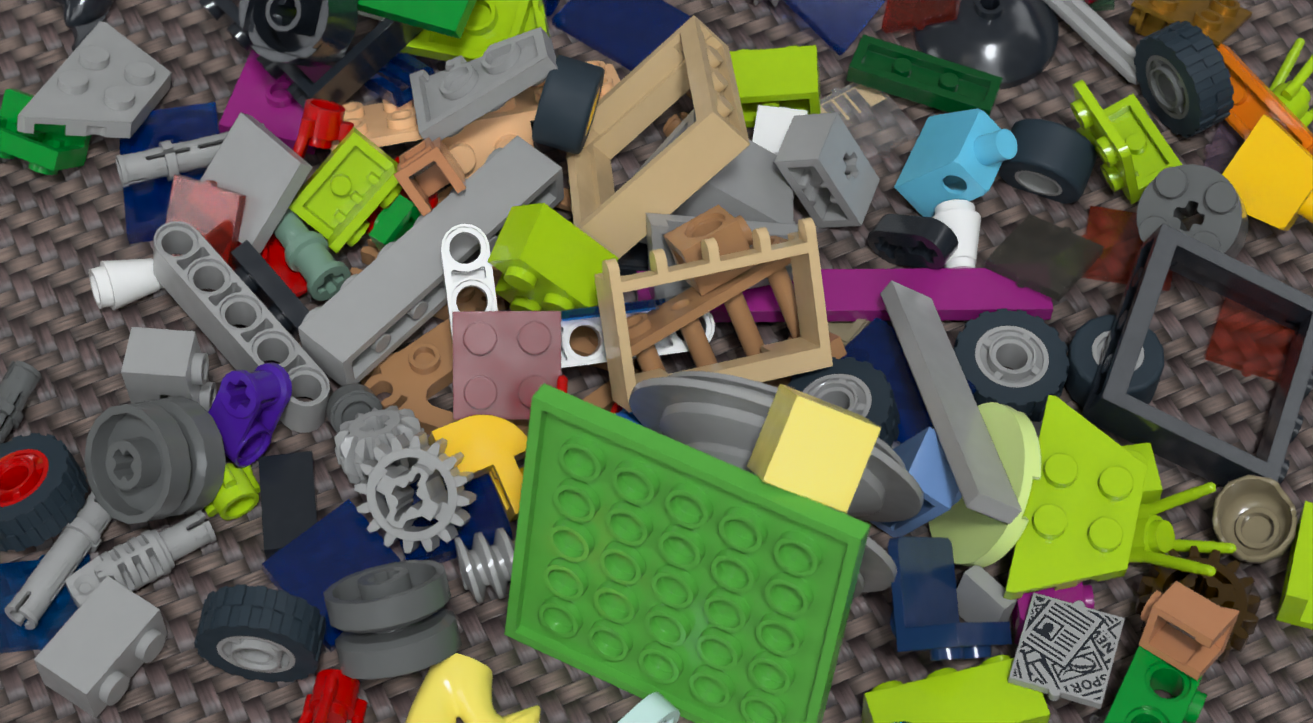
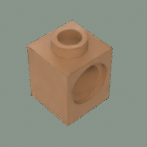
M719 204L663 235L677 265L702 260L701 241L704 239L715 238L720 256L749 250V246L753 245L752 231L741 215L734 218ZM758 264L685 279V281L703 296Z

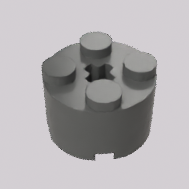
M1188 164L1163 169L1145 188L1137 208V227L1143 243L1163 223L1235 259L1242 250L1247 238L1249 220L1241 197L1227 178L1206 166ZM1197 210L1204 221L1202 225L1193 224L1190 230L1187 231V227L1183 224L1182 220L1185 215L1192 216L1194 211Z

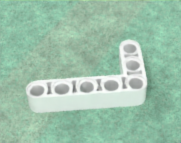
M460 224L452 227L445 234L441 243V260L451 337L452 312L459 311L456 297L463 288L476 287L480 289L487 299V306L484 311H498L492 265L487 262L490 257L489 242L483 231L472 224ZM461 234L474 237L480 246L478 258L469 264H461L455 261L449 251L451 241ZM656 307L626 311V318L639 313L646 314ZM708 312L699 317L710 342L714 335L715 323L712 314ZM600 315L561 319V368L607 362ZM578 326H588L597 334L598 346L591 355L580 356L571 349L569 343L570 335ZM676 332L654 344L659 355L689 351L686 342L681 340Z

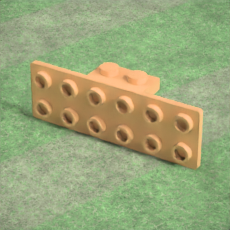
M587 61L586 63L600 66L605 71L600 100L621 80L613 64H605L603 61ZM545 81L537 86H531L509 99L500 109L488 112L469 123L455 136L446 137L442 140L463 169L466 179L485 164L486 159L494 150L503 148L517 135L534 147L530 121L535 120ZM410 94L390 95L385 97L382 103L365 106L360 102H346L342 104L345 107L343 121L353 123L358 131L378 147L423 139L419 134L414 100ZM339 140L333 141V146L330 148L331 153L339 145Z

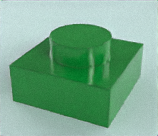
M399 194L390 207L380 212L374 222L373 229L368 235L378 250L381 251L385 245L393 241L396 242L410 230L421 213L412 201Z

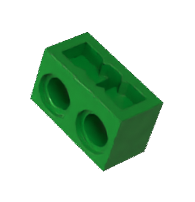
M1139 646L1104 723H1196L1208 695L1198 690L1203 675L1197 681ZM1153 690L1167 691L1174 698H1162Z

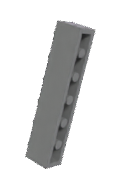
M518 135L503 148L494 150L482 167L468 179L465 178L466 189L457 193L452 188L449 195L425 216L421 214L413 227L396 242L393 241L385 245L377 258L362 272L353 274L346 279L339 292L322 307H315L305 316L302 324L298 327L302 348L324 373L341 386L358 384L447 304L441 260V243L445 234L454 226L472 224L480 228L487 236L491 254L511 207L545 203L553 209L564 199L562 167ZM461 234L451 241L449 251L455 261L461 264H469L478 258L480 246L474 237Z

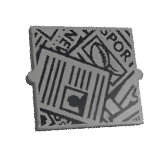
M1033 593L1008 683L1046 693L1052 701L1063 698L1101 709L1125 618L1087 608L1084 602L1080 600L1075 601L1073 604Z

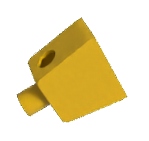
M1263 114L1222 175L1229 180L1238 192L1245 205L1247 215L1283 231H1288L1299 216L1313 224V155L1276 120Z

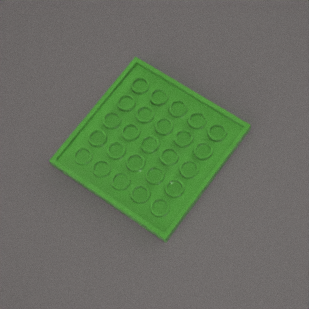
M543 383L533 395L504 635L642 699L653 692H659L680 711L681 717L694 723H822L871 525L805 496H800L763 482L757 475Z

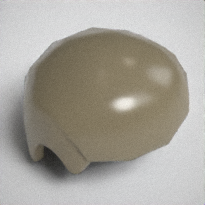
M1248 474L1229 481L1215 497L1212 522L1218 542L1236 545V552L1230 554L1238 561L1244 560L1248 564H1264L1281 557L1296 539L1298 516L1296 515L1294 503L1277 481L1272 478Z

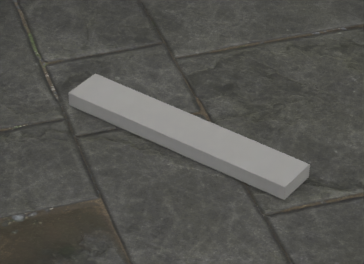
M891 280L881 292L882 300L966 508L1010 524L1020 514L1022 509L933 300Z

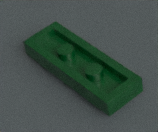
M863 34L849 65L846 80L945 112L952 113L978 108L990 117L1003 78Z

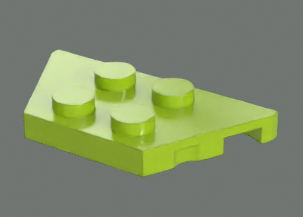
M477 0L460 39L424 29L400 52L442 61H448L462 55L469 62L482 57L490 45L542 27L550 37L543 0Z
M1048 395L1038 436L1041 449V479L1032 480L1029 499L1023 516L1027 517L1029 522L1014 546L1003 597L1010 600L1022 598L1023 593L1054 587L1056 591L1075 587L1085 580L1099 582L1123 577L1128 568L1148 466L1057 396Z

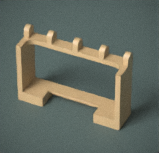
M811 217L799 219L798 232L788 233L787 242L771 245L770 235L766 227L753 229L754 249L721 256L715 238L704 239L701 241L702 260L669 267L664 250L662 248L652 250L649 253L651 270L632 275L620 276L619 265L615 258L604 260L602 262L603 273L594 274L613 401L628 412H632L629 399L637 383L651 378L671 375L661 368L637 374L634 373L623 293L788 257L791 259L800 337L762 345V353L684 371L715 372L761 383L833 366L817 233L813 219Z

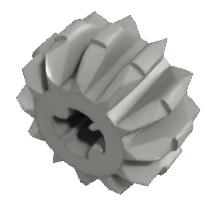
M391 405L382 410L374 407L371 412L365 414L357 413L355 414V420L342 423L340 425V432L334 436L336 444L335 454L338 464L342 466V470L347 475L349 482L357 484L362 480L369 479V476L365 475L359 467L361 463L368 459L377 460L372 449L382 443H386L391 447V438L402 433L406 435L410 443L415 434L425 432V430L421 428L419 419L415 417L411 409L399 410L397 406ZM402 458L396 460L393 465L396 467L403 465L411 469L419 459Z

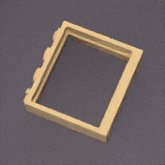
M695 15L688 19L598 101L591 128L581 153L572 154L566 152L573 224L619 259L647 235L646 213L670 215L750 145L729 46ZM691 89L696 121L615 192L611 159Z

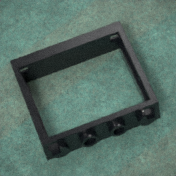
M232 0L199 1L216 21L224 15L232 23L227 28V31L246 51L253 45L247 31H242L239 21V7ZM385 18L315 83L297 65L271 61L262 56L257 57L256 60L276 81L283 75L292 83L286 90L303 109L305 101L312 98L328 100L342 105L424 29Z
M1162 223L1140 246L1082 416L1092 424L1133 444L1151 443L1154 454L1222 487H1225L1229 481L1248 474L1272 478L1281 485L1290 465V461L1285 459L1288 446L1298 435L1303 423V416L1298 414L1301 403L1313 388V297ZM1169 269L1295 331L1256 457L1126 394Z

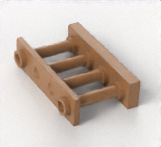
M770 236L771 245L788 241L778 236ZM790 257L760 263L703 296L693 287H690L646 314L639 313L628 317L627 325L632 357L636 355L643 372L659 368L666 371L654 344L680 329L696 367L718 363L699 317L723 303L746 357L762 353L761 346L764 343L742 292L765 278L769 281L791 334L788 340L800 337L795 290L785 267L791 263ZM829 332L832 357L840 359L847 355L841 337ZM792 376L778 378L761 383L778 388L780 384L787 386L790 383Z

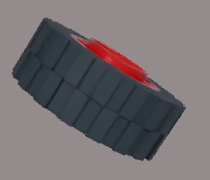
M31 433L29 436L20 435L12 438L9 442H2L0 444V551L8 552V550L24 551L28 547H37L45 543L44 541L52 536H57L68 523L71 524L77 517L76 513L83 507L86 501L84 496L88 492V484L85 481L87 477L66 445L61 440L58 441L53 435L47 434L45 436L40 433Z

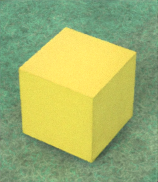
M780 384L747 467L755 475L759 476L763 482L847 513L881 428L862 415Z

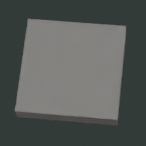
M240 112L190 198L240 243L248 240L258 253H261L311 171L312 166L253 116Z

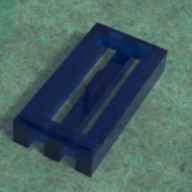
M399 52L378 71L388 76L390 81L376 73L363 86L396 107H401L413 100L409 74L423 69L429 76L435 73L431 67L411 55ZM404 86L407 89L401 92L399 87Z

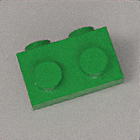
M15 88L5 90L0 109V158L14 159L18 157L29 162V169L46 175H57L59 170L84 166L91 135H65V125L35 124L34 134L17 131L18 114L34 96Z

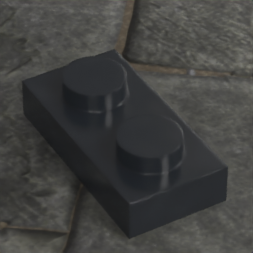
M248 240L244 241L231 252L232 267L235 269L233 271L254 294H257L268 307V310L290 332L297 342H301L298 327L310 311Z

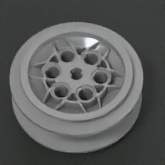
M683 371L673 373L667 377L651 378L637 383L630 395L629 404L633 414L646 428L754 474L747 467V464L778 388L727 374L706 371ZM879 437L875 442L854 497L845 514L859 520L895 522L910 519L921 510L924 501L923 491L919 483L906 470L905 464L898 454ZM870 537L867 538L853 598L860 596L862 592H877L891 587V582L894 583L897 574L896 564L893 559Z

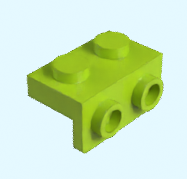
M353 127L299 189L288 208L328 239V247L335 253L345 243L352 247L367 231L370 223L366 219L378 206L383 209L387 208L403 187L394 176L397 172V164L399 163Z

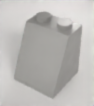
M694 109L636 171V174L696 121ZM749 140L750 145L670 215L697 217L719 204L734 218L741 215L746 221L795 224L793 220L795 192L774 162L777 155ZM647 235L639 242L647 244Z

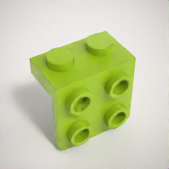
M1082 79L1072 84L1076 101L1070 103V107L1081 126L1076 129V132L1086 137L1095 147L1097 154L1104 162L1100 166L1103 176L1114 192L1122 189L1130 203L1134 204L1140 200L1145 188L1157 177L1159 172L1168 167L1182 165L1134 94L1103 110Z

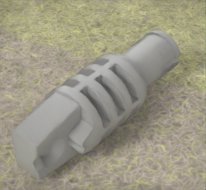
M198 510L192 516L159 533L155 529L151 531L147 529L141 535L128 539L126 543L119 544L108 552H103L65 579L68 592L78 609L107 576L132 592L143 588L144 585L156 581L157 578L171 573V569L175 568L174 561L208 543L215 542L217 539L210 522H204L206 519L205 514Z

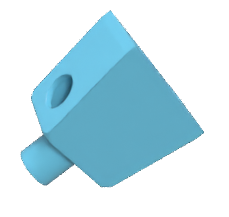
M978 108L930 116L894 188L923 217L932 218L935 215V207L942 202L955 199L972 201L985 195L990 190L1002 162L1012 159L1016 155V138L1010 130L1000 129L983 110Z

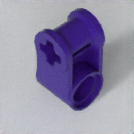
M277 363L262 364L254 372L234 370L227 373L222 379L220 389L208 411L222 435L225 455L239 468L253 464L265 453L271 443L275 427L291 399L292 382L289 374Z

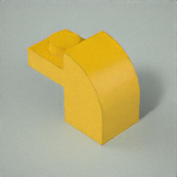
M474 415L431 431L428 438L429 445L431 446L439 439L444 438L447 440L444 453L448 457L459 452L464 455L462 461L457 465L460 473L465 471L473 472V479L489 474L509 521L512 522L518 519L524 467L519 468L516 461L525 458L527 436L513 423L497 416Z

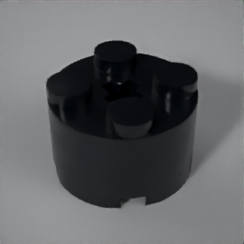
M240 0L239 21L242 31H247L253 43L251 47L263 58L299 66L318 67L331 62H338L346 55L347 48L354 37L357 27L358 0Z

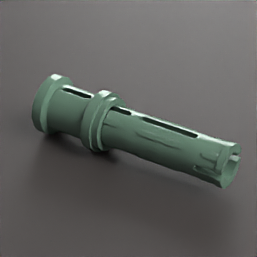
M288 208L273 232L285 248V262L292 271L302 274L308 282L307 291L313 299L318 301L328 300L339 292L342 284L351 276V272L343 262L336 261L329 253L328 242L323 235L309 231L298 215Z

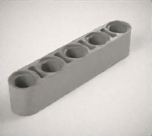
M171 221L157 229L154 235L153 272L159 283L236 370L254 372L258 366L265 364L264 361L274 360L280 362L279 365L286 370L292 382L291 399L286 405L280 421L290 430L299 433H309L317 430L324 423L327 416L326 407L329 401L330 382L326 374L196 228L182 221ZM171 254H182V256H173ZM202 289H212L216 291L205 292L202 291ZM242 324V325H245V326H248V327H246V328H237V327H233L232 325ZM308 397L313 399V401L303 402L297 400L296 398Z

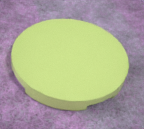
M994 402L978 405V408L1022 511L1010 524L1003 523L966 508L961 497L949 511L929 521L931 536L948 538L953 548L954 563L963 566L978 565L982 568L987 567L1000 560L1010 551L1029 522V519L1023 516L1029 499L1032 480L1041 479V449L1032 422L1023 412Z

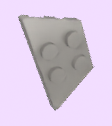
M100 21L18 114L17 131L34 134L35 124L65 125V135L69 136L101 135L109 138L130 139L169 91L172 73L108 23Z

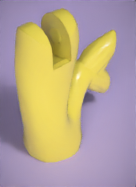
M455 653L444 661L430 666L413 701L405 723H456L457 717L461 718L463 723H539L540 706L535 705L500 716L496 713L492 703V670L487 665L473 658Z

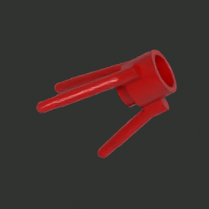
M307 99L293 151L304 159L309 145L329 149L332 148L333 141L339 140L340 143L354 127L353 123L343 121L345 107L328 100Z
M326 669L318 672L312 694L306 696L303 712L298 723H312V721L313 723H346V720H351V723H364L368 703L357 698L360 688L359 680L343 675L342 671L338 669Z

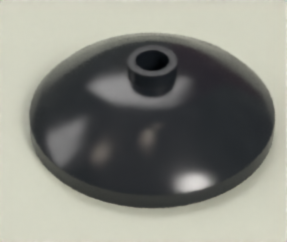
M922 0L921 2H922L923 8H925V7L930 6V5H932V4H934V3H936V2H939V1H941V0H936V1H934V2H932V3H930V4H927V5H926V3L931 2V1H933V0H929V1H927V2H926V0ZM942 0L940 3L933 5V8L921 20L917 18L914 20V23L916 22L913 33L914 41L919 52L1002 77L1000 90L1022 85L1038 76L1054 57L1059 37L1056 14L1043 0H957L949 11L948 9L953 1ZM956 6H957V9H956V11H955V12H956V14H955L956 16H954L955 18H953V17L951 16L950 19H948V17L951 15V13L954 11V9H955ZM935 8V12L927 17L921 25H918ZM916 11L915 16L921 18L923 16V11H921L922 14L919 11ZM939 14L938 16H936V17L934 18V19L939 18V21H937V20H935L934 22L929 21V20H931L935 15Z

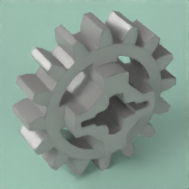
M426 432L415 434L410 443L404 433L398 434L391 438V447L386 443H382L372 449L377 460L368 459L361 463L359 469L369 476V479L362 480L354 485L355 491L367 496V501L357 507V512H371L374 519L367 527L369 533L380 528L387 532L383 545L389 547L399 539H402L404 552L412 553L418 548L421 541L424 549L430 552L440 546V538L448 543L458 535L454 525L463 526L470 521L471 516L462 509V506L470 505L476 500V494L464 490V484L473 479L474 474L467 471L459 472L457 465L462 461L464 455L459 452L448 457L444 453L447 446L446 439L441 438L429 446ZM402 458L419 459L411 469L403 465L397 467L393 465L396 460ZM442 477H443V479H444V481H445V483H446L447 490L445 489V486H444ZM419 480L417 483L419 488L416 495L422 500L412 505L414 489L409 485ZM421 516L429 521L434 518L438 520L436 524L431 526H412L413 522Z

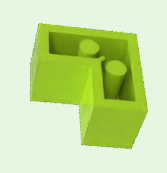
M537 203L511 207L487 262L502 272L495 292L511 303V311H561V318H570L571 315L596 313L599 304L594 274L603 273L602 262L604 260L615 258L618 261L619 258L547 204Z

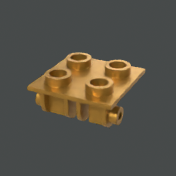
M1134 0L1131 6L1135 7L1130 17L1129 24L1136 27V33L1146 37L1166 27V25L1168 26L1177 21H1180V23L1187 21L1192 26H1198L1202 29V32L1210 37L1217 48L1251 17L1252 12L1240 7V3L1237 0Z

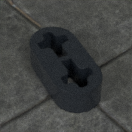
M885 214L870 231L867 239L872 250L881 259L889 263L930 269L942 268L957 250L959 244L957 236L945 223L930 217Z

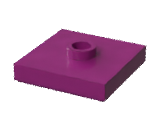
M251 50L218 124L220 133L229 132L240 112L253 116L260 123H264L269 131L293 150L304 109L286 90L292 83L283 75L277 81L271 77L256 60L260 55ZM297 65L314 83L332 68V66L327 65L318 67ZM309 145L306 153L314 155L317 147Z

